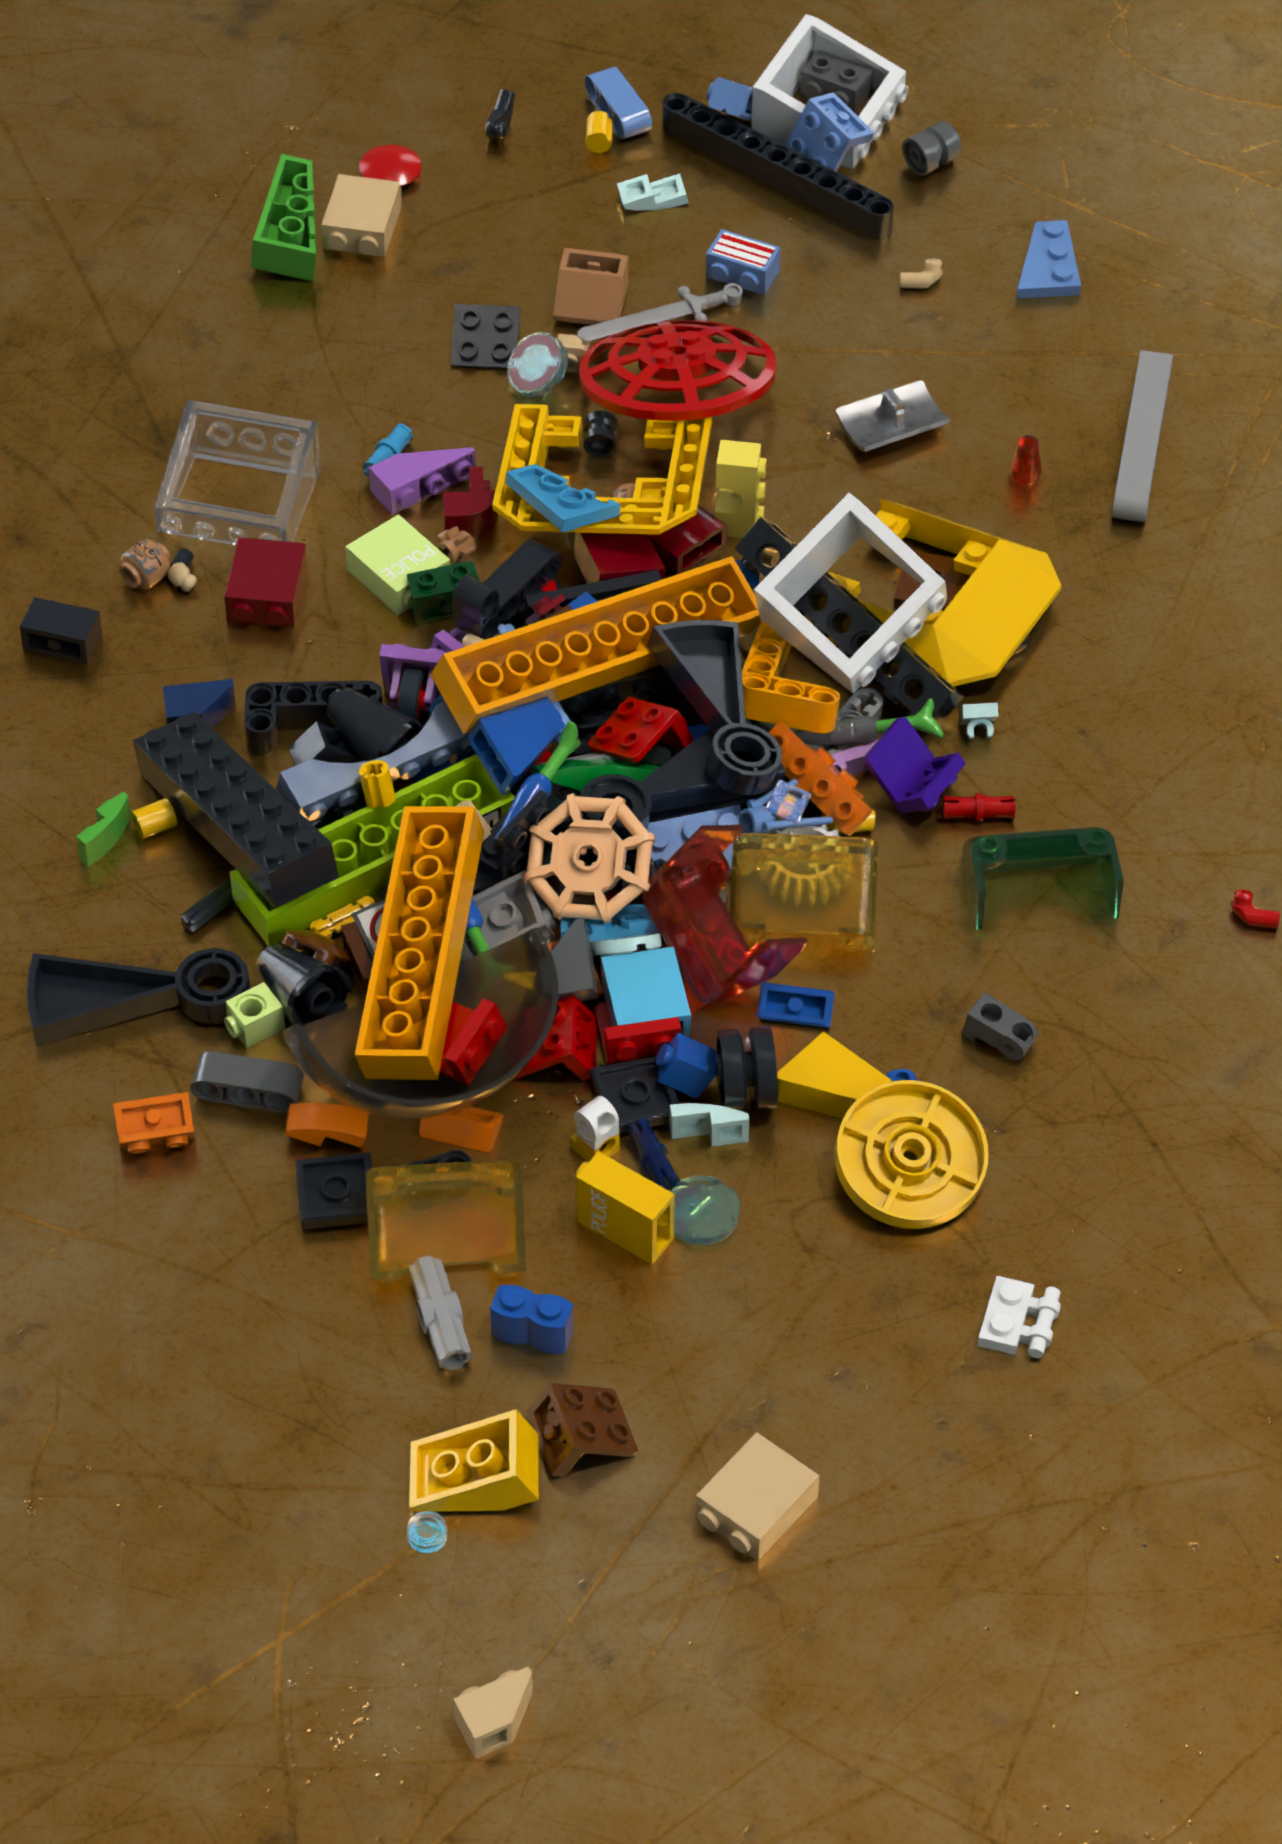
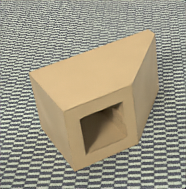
M529 1666L518 1671H507L501 1674L495 1681L484 1686L470 1687L453 1699L454 1720L475 1759L514 1742L533 1694L532 1672Z

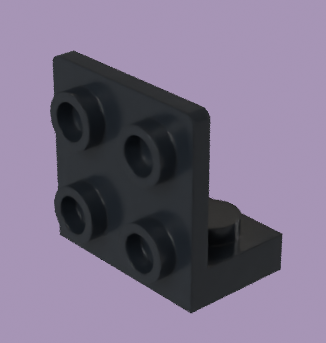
M540 790L498 835V846L494 843L493 839L501 829L508 811L492 827L491 834L482 842L478 863L479 868L504 881L512 872L516 873L523 867L529 854L531 833L528 830L531 825L538 826V823L549 813L547 793L543 790Z

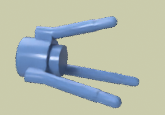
M793 779L757 799L748 800V808L743 809L739 814V826L742 833L748 838L768 837L772 829L780 830L779 828L830 824L833 822V818L798 819L797 823L791 820H777L776 814L767 810V807L763 805L772 800L776 790L785 793L797 786L798 781Z

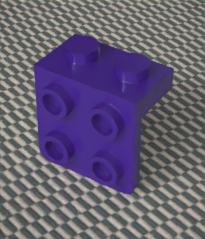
M905 717L897 718L864 757L865 765L900 814L918 810L925 812L932 809L939 802L938 797L944 789L956 782L958 779L957 774L966 764L959 753L935 758Z

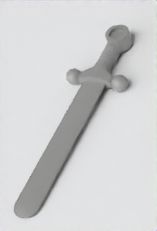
M729 283L724 287L723 291L698 297L690 294L688 287L681 286L677 293L683 299L682 301L579 329L577 334L584 341H592L629 328L662 322L692 314L694 320L707 321V316L701 310L724 303L729 306H736L741 303L743 289L738 284Z

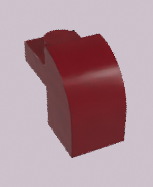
M469 467L470 491L443 492L445 530H450L457 526L459 531H466L473 538H477L488 533L497 522L498 513L493 510L492 505L496 490H491L490 480H483V467Z

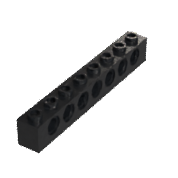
M760 517L735 547V550L743 556L741 563L755 574L759 571L767 577L798 544L774 522ZM776 552H779V562L772 567L771 559ZM828 571L793 605L803 616L807 615L814 621L813 625L826 638L830 636L837 643L836 647L849 659L884 624ZM826 595V606L819 611L818 602L822 596ZM847 617H850L851 625L843 633L842 623ZM905 642L900 645L897 655L890 662H884L876 670V674L871 681L875 683L878 680L885 687L883 694L897 705L903 703L910 710L907 716L915 715L922 709L928 699H932L934 702L932 717L939 726L964 697ZM898 661L899 670L891 677L889 672L890 666L893 662ZM922 683L923 693L919 698L915 699L913 694L914 688L917 684Z

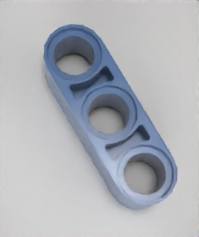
M617 67L586 75L585 88L590 100L599 111L608 113V118L613 119L612 129L620 139L623 140L652 129V119L648 108Z

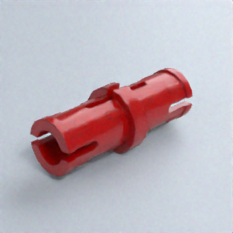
M975 793V796L967 797L943 796V819L975 818V821H983V818H1015V796L992 797L983 796V793Z

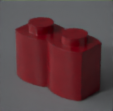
M698 504L697 515L659 535L651 534L650 539L662 563L675 574H680L691 570L701 559L710 557L726 544L727 525Z

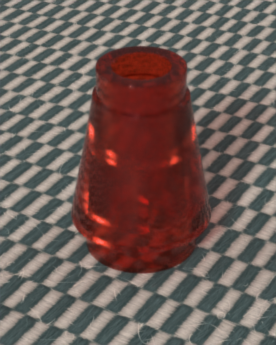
M1026 435L1019 439L1009 467L1012 478L1021 485L1034 484L1043 472L1039 441L1031 435Z

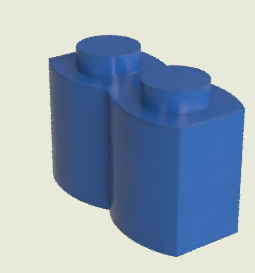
M517 1285L498 1286L490 1307L491 1334L495 1338L510 1344L528 1343L533 1348L545 1353H566L574 1331L573 1304L570 1301L552 1294L535 1295L532 1291Z

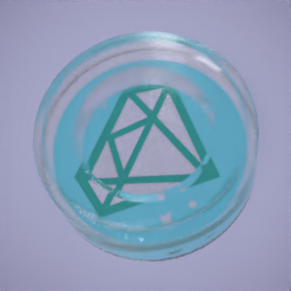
M424 1511L417 1513L407 1524L408 1542L418 1552H436L447 1541L446 1521L435 1512Z

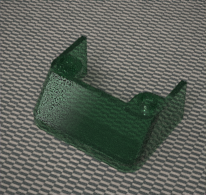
M1090 827L974 836L969 838L963 845L962 863L975 929H983L986 888L982 872L1100 864L1111 919L1119 918L1124 880L1115 839L1106 829Z

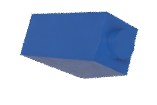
M545 697L479 718L467 739L500 794L505 795L512 790L554 744L565 724L560 712L555 709L550 699Z

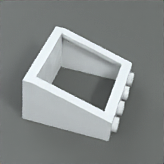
M806 14L753 86L751 128L785 145L805 107L803 103L793 98L800 87L801 70L818 50L872 69V89L877 91L858 117L874 132V135L869 143L848 149L840 165L853 169L860 158L864 159L866 157L871 142L879 138L885 122L891 121L899 102L903 103L908 93V85L905 84L906 71L817 17Z
M850 493L754 589L760 620L853 694L860 686H867L873 680L876 670L884 662H890L897 655L900 645L908 637L913 638L917 635L923 626V621L931 613L939 612L947 601L945 580L861 501ZM861 537L920 583L921 586L849 659L793 605Z

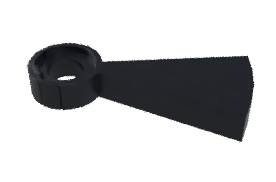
M690 620L653 626L647 644L648 649L714 734L706 757L707 771L711 778L722 788L740 795L760 794L773 785L782 760V750L780 745L777 744L776 739L766 730L745 722L738 622ZM744 751L755 757L757 762L740 760L732 752Z
M709 729L641 782L619 774L602 775V777L599 776L590 780L582 789L580 797L615 799L619 796L626 800L625 804L648 830L650 813L749 795H740L728 791L718 785L709 775L706 757L714 738L713 732ZM744 751L732 752L740 760L757 762L756 758ZM782 762L773 785L762 793L770 792L784 784L786 769ZM581 811L583 820L602 821L604 815L600 812ZM619 819L611 827L622 840L633 836Z
M220 948L204 949L189 955L180 963L176 972L33 953L28 971L27 1002L36 1046H40L178 1005L188 1017L195 1021L207 1024L223 1023L224 1018L227 1017L226 1001L251 988L248 968L245 962L236 953ZM212 976L223 977L229 981L225 987L216 991H205L197 986L200 981Z

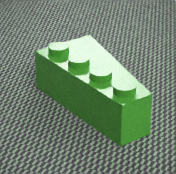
M281 154L253 239L251 268L313 281L316 246L312 161Z

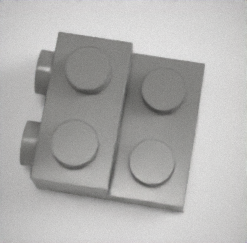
M526 870L472 896L483 917L481 932L494 959L517 948L525 955L556 939L553 929L559 926L558 921L553 917V911L549 907L545 908L543 899L530 884L525 883L523 874L526 873Z

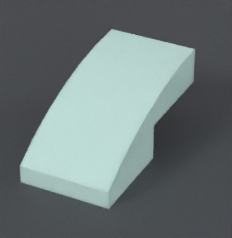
M645 174L617 183L624 209L641 211L660 210L689 203L680 174L651 183L649 182L648 175Z
M685 1103L670 1105L669 1128L672 1139L709 1134L711 1146L749 1142L748 1113L712 1104Z

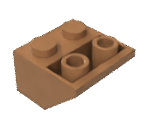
M564 248L558 271L553 320L594 325L619 318L628 287V255Z

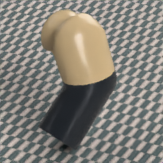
M181 548L170 564L167 577L175 587L179 586L183 591L188 592L197 582V578L189 573L190 570L188 568L194 559V555L188 549Z

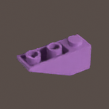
M469 447L396 454L369 467L370 491L393 515L432 495L440 493L456 483L470 477L469 467H476L475 449Z

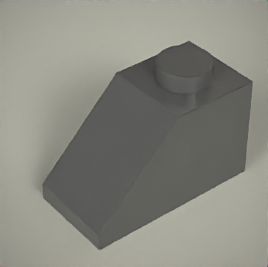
M583 918L575 919L545 959L546 973L540 974L544 996L550 995L553 1002L573 994L580 1001L599 998L589 930Z

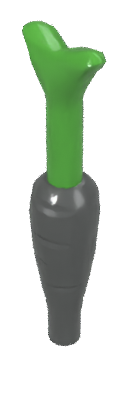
M928 699L922 709L915 715L905 717L915 730L926 732L942 740L943 731L932 717L934 710L932 699ZM857 716L836 721L835 729L829 733H815L805 730L794 733L805 744H864L874 741L879 734H884L897 718L876 721L871 716Z

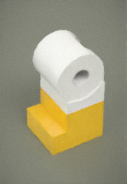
M597 1096L574 1113L577 1129L570 1136V1146L587 1162L600 1151L604 1144L607 1146L600 1152L608 1157H611L620 1150L618 1114L606 1098Z

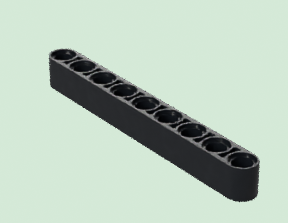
M670 93L663 98L662 128L668 134L871 238L883 239L892 233L894 204L889 198L685 94Z

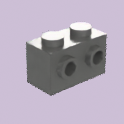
M818 50L801 70L800 96L810 99L834 92L856 114L872 94L873 70Z

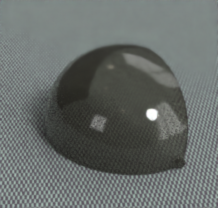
M533 928L509 941L460 962L452 1002L473 1010L478 1007L483 998L495 1002L508 1025L507 1030L469 1086L439 1074L438 1080L365 1079L355 1057L365 1002L303 1026L299 1024L292 1025L283 1031L285 1042L291 1048L306 1074L323 1091L339 1102L356 1110L392 1119H424L454 1113L471 1107L493 1095L518 1076L535 1056L552 1026L558 1003V978L552 954L546 944L550 941L549 932L546 928Z

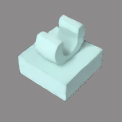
M998 704L962 705L958 711L959 725H967L965 732L967 739L973 740L974 727L978 725L985 728L986 739H990L994 733L992 723L998 718Z

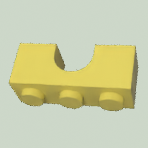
M720 440L716 462V488H719L715 517L727 525V537L744 538L760 517L764 518L765 506H759V502L764 503L766 482H760V478L765 479L767 458H761L760 443Z

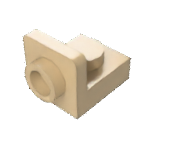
M558 334L557 342L555 343L558 347L559 357H553V366H557V371L579 373L581 358L591 348V341H584L578 335Z

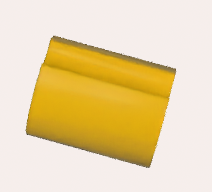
M596 111L587 117L586 146L592 152L603 153L612 146L613 119L608 118V113Z
M382 760L369 761L363 764L359 769V775L366 805L373 809L378 806L385 808L391 805L396 798L389 765Z
M167 798L131 811V820L140 839L148 838L177 826L176 814Z

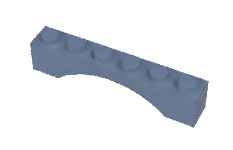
M444 701L435 706L428 722L411 741L391 754L374 760H382L389 765L392 781L399 778L406 780L415 776L422 768L428 765L439 766L460 751L468 753L474 749L467 739L470 732L462 733ZM310 759L280 772L276 789L306 819L308 818L309 821H313L323 816L328 809L340 805V807L348 806L356 801L360 795L364 794L359 769L369 761L331 763Z

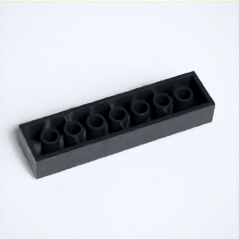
M195 712L180 716L175 721L158 729L150 730L145 735L132 740L141 775L164 798H167L171 805L275 908L339 877L332 843Z

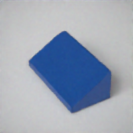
M761 982L757 1015L761 1020L830 1028L835 991Z

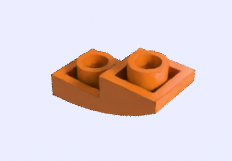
M308 1102L290 1104L287 1112L285 1135L321 1146L324 1138L328 1137L361 1148L367 1135L369 1111L331 1103Z

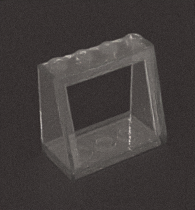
M188 400L155 505L157 531L237 546L238 537L292 542L321 471L318 422ZM195 458L288 474L276 516L178 498Z

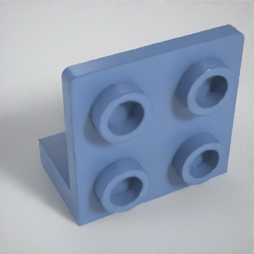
M832 92L808 100L785 146L837 172L848 149L869 143L874 132Z

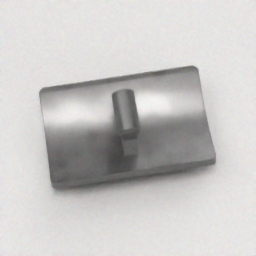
M921 380L895 389H887L883 393L835 410V414L845 433L854 445L863 452L950 423V418L936 405L924 382Z

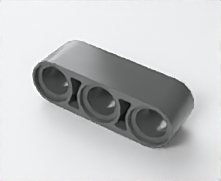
M208 1051L202 1053L199 1057L190 1090L195 1097L204 1101L287 1113L290 1104L297 1103L305 1075L298 1066L286 1062Z

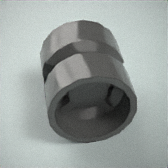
M940 121L926 128L924 132L921 131L906 138L902 143V152L909 168L916 175L923 176L939 168V165H945L959 158L962 152V145L958 133L953 126L946 121Z

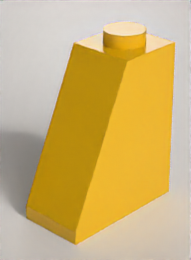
M822 1032L777 1072L778 1102L843 1119L848 1109L860 1096L874 1087L892 1082V1080L827 1033Z

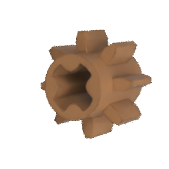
M455 526L436 535L439 543L435 547L450 559V565L467 561L474 562L471 554L476 550L475 541L468 532L459 531L458 527Z

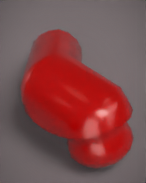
M1245 889L1235 891L1231 907L1245 924L1278 929L1280 911L1258 909L1252 903L1253 893Z

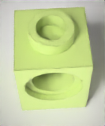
M264 982L226 1001L227 1017L224 1018L225 1026L229 1034L233 1038L238 1037L246 1048L285 1029L283 1006Z

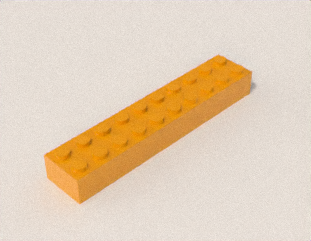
M733 556L445 653L430 675L462 733L466 734L471 732L479 718L548 697L551 703H555L626 676L660 666L661 664L647 647L653 626L690 620L738 622L739 637L751 634L760 622V615L754 592Z

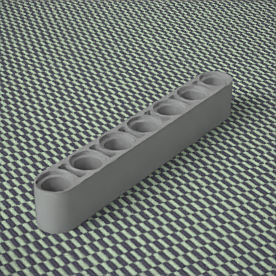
M1140 350L1112 518L1144 523L1146 521L1173 354Z

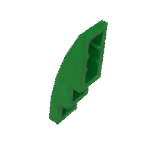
M611 759L565 760L551 782L582 791L590 780L608 774L624 775L641 782L657 770L659 766ZM545 764L534 765L532 773H539Z

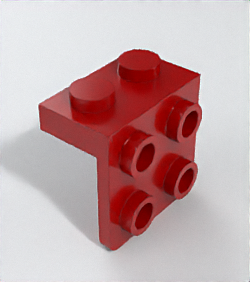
M628 696L604 725L597 730L596 734L589 740L588 745L594 752L636 763L647 754L656 742L684 749L694 741V738L687 727L686 719L677 709Z
M483 998L475 1010L452 1002L439 1074L468 1086L471 1084L508 1028L495 1002Z
M600 1003L595 1007V1016L607 1065L657 1056L664 1044L668 1045L677 1033L681 1034L678 1017L612 1027L607 1004Z

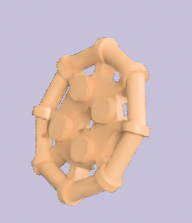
M573 793L567 795V799L538 823V826L531 825L528 830L531 833L527 871L523 874L524 881L534 888L553 911V917L556 919L583 918L603 920L604 923L612 921L614 915L643 891L647 892L651 885L648 883L652 844L656 841L654 833L647 831L627 807L625 799L619 796L615 799L575 796ZM581 811L605 813L602 821L583 820ZM571 815L573 822L569 825L570 828L564 833L560 832L557 836L554 835L551 831ZM619 819L633 836L622 840L611 827ZM545 842L552 844L551 862L548 865H542ZM592 848L593 853L598 856V859L592 862L591 866H586L584 861L579 860L580 855H585L587 849ZM637 849L635 872L633 874L625 870L627 850ZM554 874L566 887L560 897L545 880ZM620 879L629 884L611 900L607 901L604 892L613 889ZM575 894L595 895L597 905L573 904L572 900Z

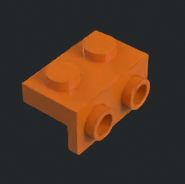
M188 1092L113 1103L120 1150L128 1149L129 1154L144 1153L151 1150V1145L164 1143L166 1148L182 1147L188 1145V1140L195 1139Z

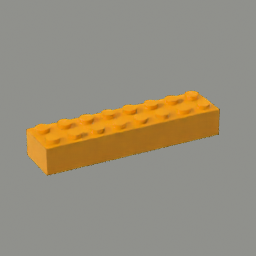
M404 806L355 1050L356 1060L365 1079L438 1080L484 836V829L475 806Z

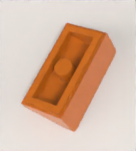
M433 1098L421 1113L419 1136L429 1140L489 1153L494 1146L504 1115Z

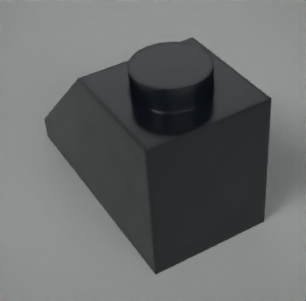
M317 721L289 747L294 761L293 766L310 759L331 763L362 762L340 731Z

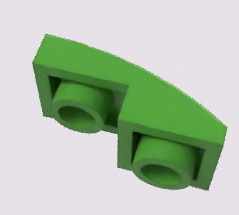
M124 791L113 799L105 801L97 808V823L93 826H88L76 836L79 860L87 867L97 862L117 843L131 820L129 798Z

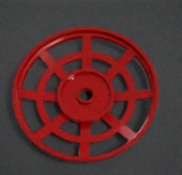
M700 320L662 321L615 333L603 338L589 348L581 358L579 365L580 386L593 402L621 415L656 421L696 420L732 412L749 405L764 395L774 383L777 373L775 353L760 337L735 326ZM662 332V334L652 335L648 338H639L643 335ZM719 335L731 344L714 343L709 338ZM740 340L747 342L752 346L743 345V343ZM625 345L639 346L637 352L618 357L619 352ZM613 346L609 351L608 361L589 368L590 362L597 355ZM717 352L736 353V356L731 364H726L717 359ZM747 354L766 357L767 359L765 368L755 380L740 371L746 362ZM638 361V367L641 372L635 375L626 370L622 365ZM611 369L613 374L629 383V385L621 395H617L600 386L593 377ZM713 369L718 371L710 376L694 379L709 373ZM729 378L744 386L740 390L725 396L699 401L696 390L718 384ZM642 388L660 391H683L685 403H652L634 400V398Z

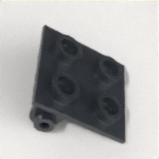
M455 304L451 366L498 369L516 368L517 358H511L518 347L520 307Z

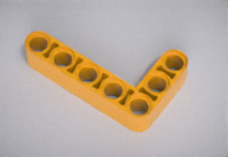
M761 621L742 669L745 718L771 724L781 721L788 727L815 733L832 732L836 727L840 694L829 687L781 678L780 676L792 645Z

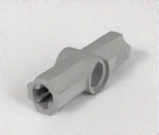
M431 1255L418 1258L414 1264L409 1266V1274L418 1299L417 1309L424 1334H429L439 1368H447L449 1371L462 1368L466 1362L472 1360L463 1328V1315L456 1291H451L441 1258H434Z

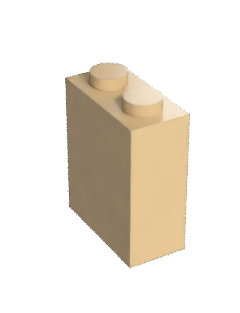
M338 174L321 224L323 249L385 257L402 207L401 182Z
M756 1432L696 1495V1517L707 1530L717 1531L727 1538L737 1551L743 1554L748 1553L759 1561L817 1499L820 1475Z

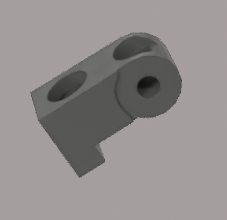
M986 992L982 994L968 1012L962 1030V1035L973 1042L978 1037L994 1048L997 1047L1007 1058L1017 1061L1024 1057L1037 1040L1039 1034L1032 1022Z

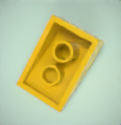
M517 1409L411 1442L409 1508L413 1512L504 1511L539 1500V1434Z

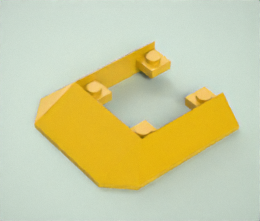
M515 404L492 505L495 512L521 531L561 532L506 484V472L533 464L544 468L549 446L560 448L579 447L582 432V416H549L548 405ZM713 417L682 421L647 419L644 435L645 448L658 450L673 449L668 478H636L633 498L595 497L606 504L610 499L619 503V516L564 532L659 535L697 515ZM562 476L567 479V485L570 486V476Z
M880 499V510L875 516L901 540L907 537L958 554L953 560L954 570L971 576L944 611L940 610L935 614L931 613L923 621V626L917 635L913 638L908 637L904 642L953 687L996 677L1062 590L1060 580L1048 554L899 503ZM830 572L836 580L857 598L861 593L860 582ZM826 595L822 596L818 602L819 611L826 606ZM859 600L883 623L894 613V611ZM807 615L804 616L810 623H814ZM847 617L842 623L843 633L851 625L850 617ZM830 636L827 638L835 646L837 645V643ZM898 661L893 662L890 667L899 670Z

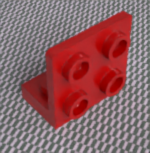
M574 994L513 1016L510 1028L509 1075L513 1079H517L563 1062L565 1067L572 1070L582 1081L590 1079V1069L596 1068V1016Z

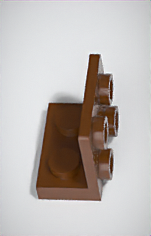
M550 1383L527 1411L532 1427L539 1434V1446L550 1476L564 1477L583 1453L633 1457L638 1452L616 1391L612 1388Z

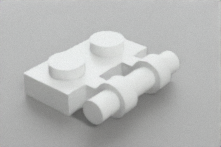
M996 1276L979 1334L978 1346L1016 1355L1018 1345L1022 1343L1030 1345L1028 1349L1030 1356L1034 1358L1043 1357L1044 1350L1050 1346L1053 1337V1331L1051 1330L1052 1322L1058 1317L1060 1312V1290L1055 1287H1047L1044 1297L1038 1299L1032 1297L1034 1284ZM1027 1315L1038 1317L1036 1325L1031 1327L1024 1325Z

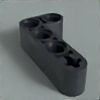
M529 539L483 583L469 575L462 577L455 586L452 595L454 626L467 634L471 633L485 640L492 638L499 631L497 627L500 624L505 626L525 606L526 595L539 593L555 577L562 564V555L534 539Z
M373 681L255 683L249 686L245 693L244 726L247 749L251 753L261 756L272 753L278 745V729L310 728L316 721L331 728H337L326 714L328 708L326 702L329 696L337 689L343 690L349 687L383 704L382 689Z

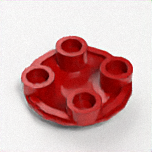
M393 144L372 148L363 155L359 162L360 174L363 177L401 182V186L418 180L422 176L421 159L416 152L405 146Z

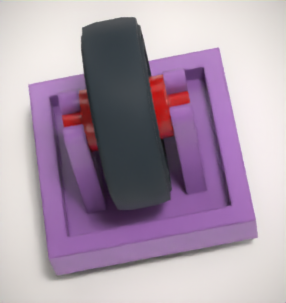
M382 644L379 658L384 693L390 694V707L397 708V711L421 723L424 711L430 712L432 703L441 695L430 674L442 655L448 652L437 648L419 649L403 644Z

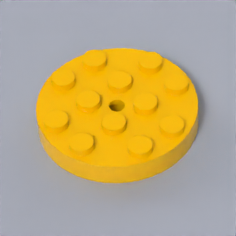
M915 1080L885 1083L874 1087L860 1096L848 1109L842 1120L834 1150L836 1172L849 1198L872 1218L891 1226L907 1229H923L938 1226L961 1214L972 1203L980 1190L987 1171L989 1156L985 1132L971 1108L952 1092L931 1083ZM913 1152L917 1156V1160L907 1159L904 1157V1153Z

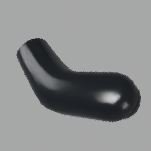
M500 89L495 106L485 125V134L488 138L492 140L496 138L503 139L507 135L508 125L514 108V92Z

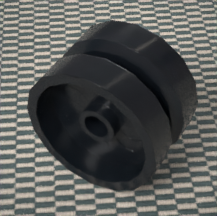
M751 1027L747 1035V1051L745 1052L742 1036L737 1029L717 1030L715 1064L721 1106L743 1111L747 1103V1087H749L752 1103L757 1110L776 1109L778 1102V1080L775 1045L771 1027Z

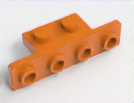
M777 722L768 733L780 745L782 750L781 762L786 769L785 775L790 780L796 779L798 781L797 787L827 817H832L833 823L846 835L851 836L872 813V809L862 800L865 796L856 788L859 782L845 769L839 772L833 766L836 759L820 746L818 750L813 749L805 744L785 723Z

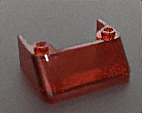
M702 825L648 880L651 886L647 892L643 891L642 893L643 903L668 947H674L678 966L699 1001L706 1004L722 1002L774 978L809 944L806 937L767 939L764 943H759L750 950L719 895L730 879V867L723 852L744 831L741 825Z

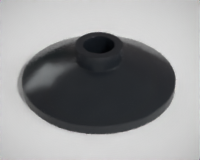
M620 704L584 709L578 713H567V716L571 722L576 724L579 731L597 732L618 709Z

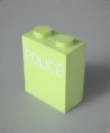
M399 514L345 546L347 571L397 615L412 608V596L407 583V574L450 565V559Z

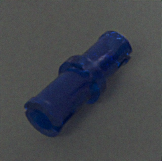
M638 1119L642 1127V1133H640L634 1121L628 1126L627 1132L640 1153L638 1159L641 1165L648 1168L656 1184L669 1191L666 1185V1177L672 1189H675L680 1184L681 1179L668 1159L669 1151L667 1147L659 1142L648 1119Z

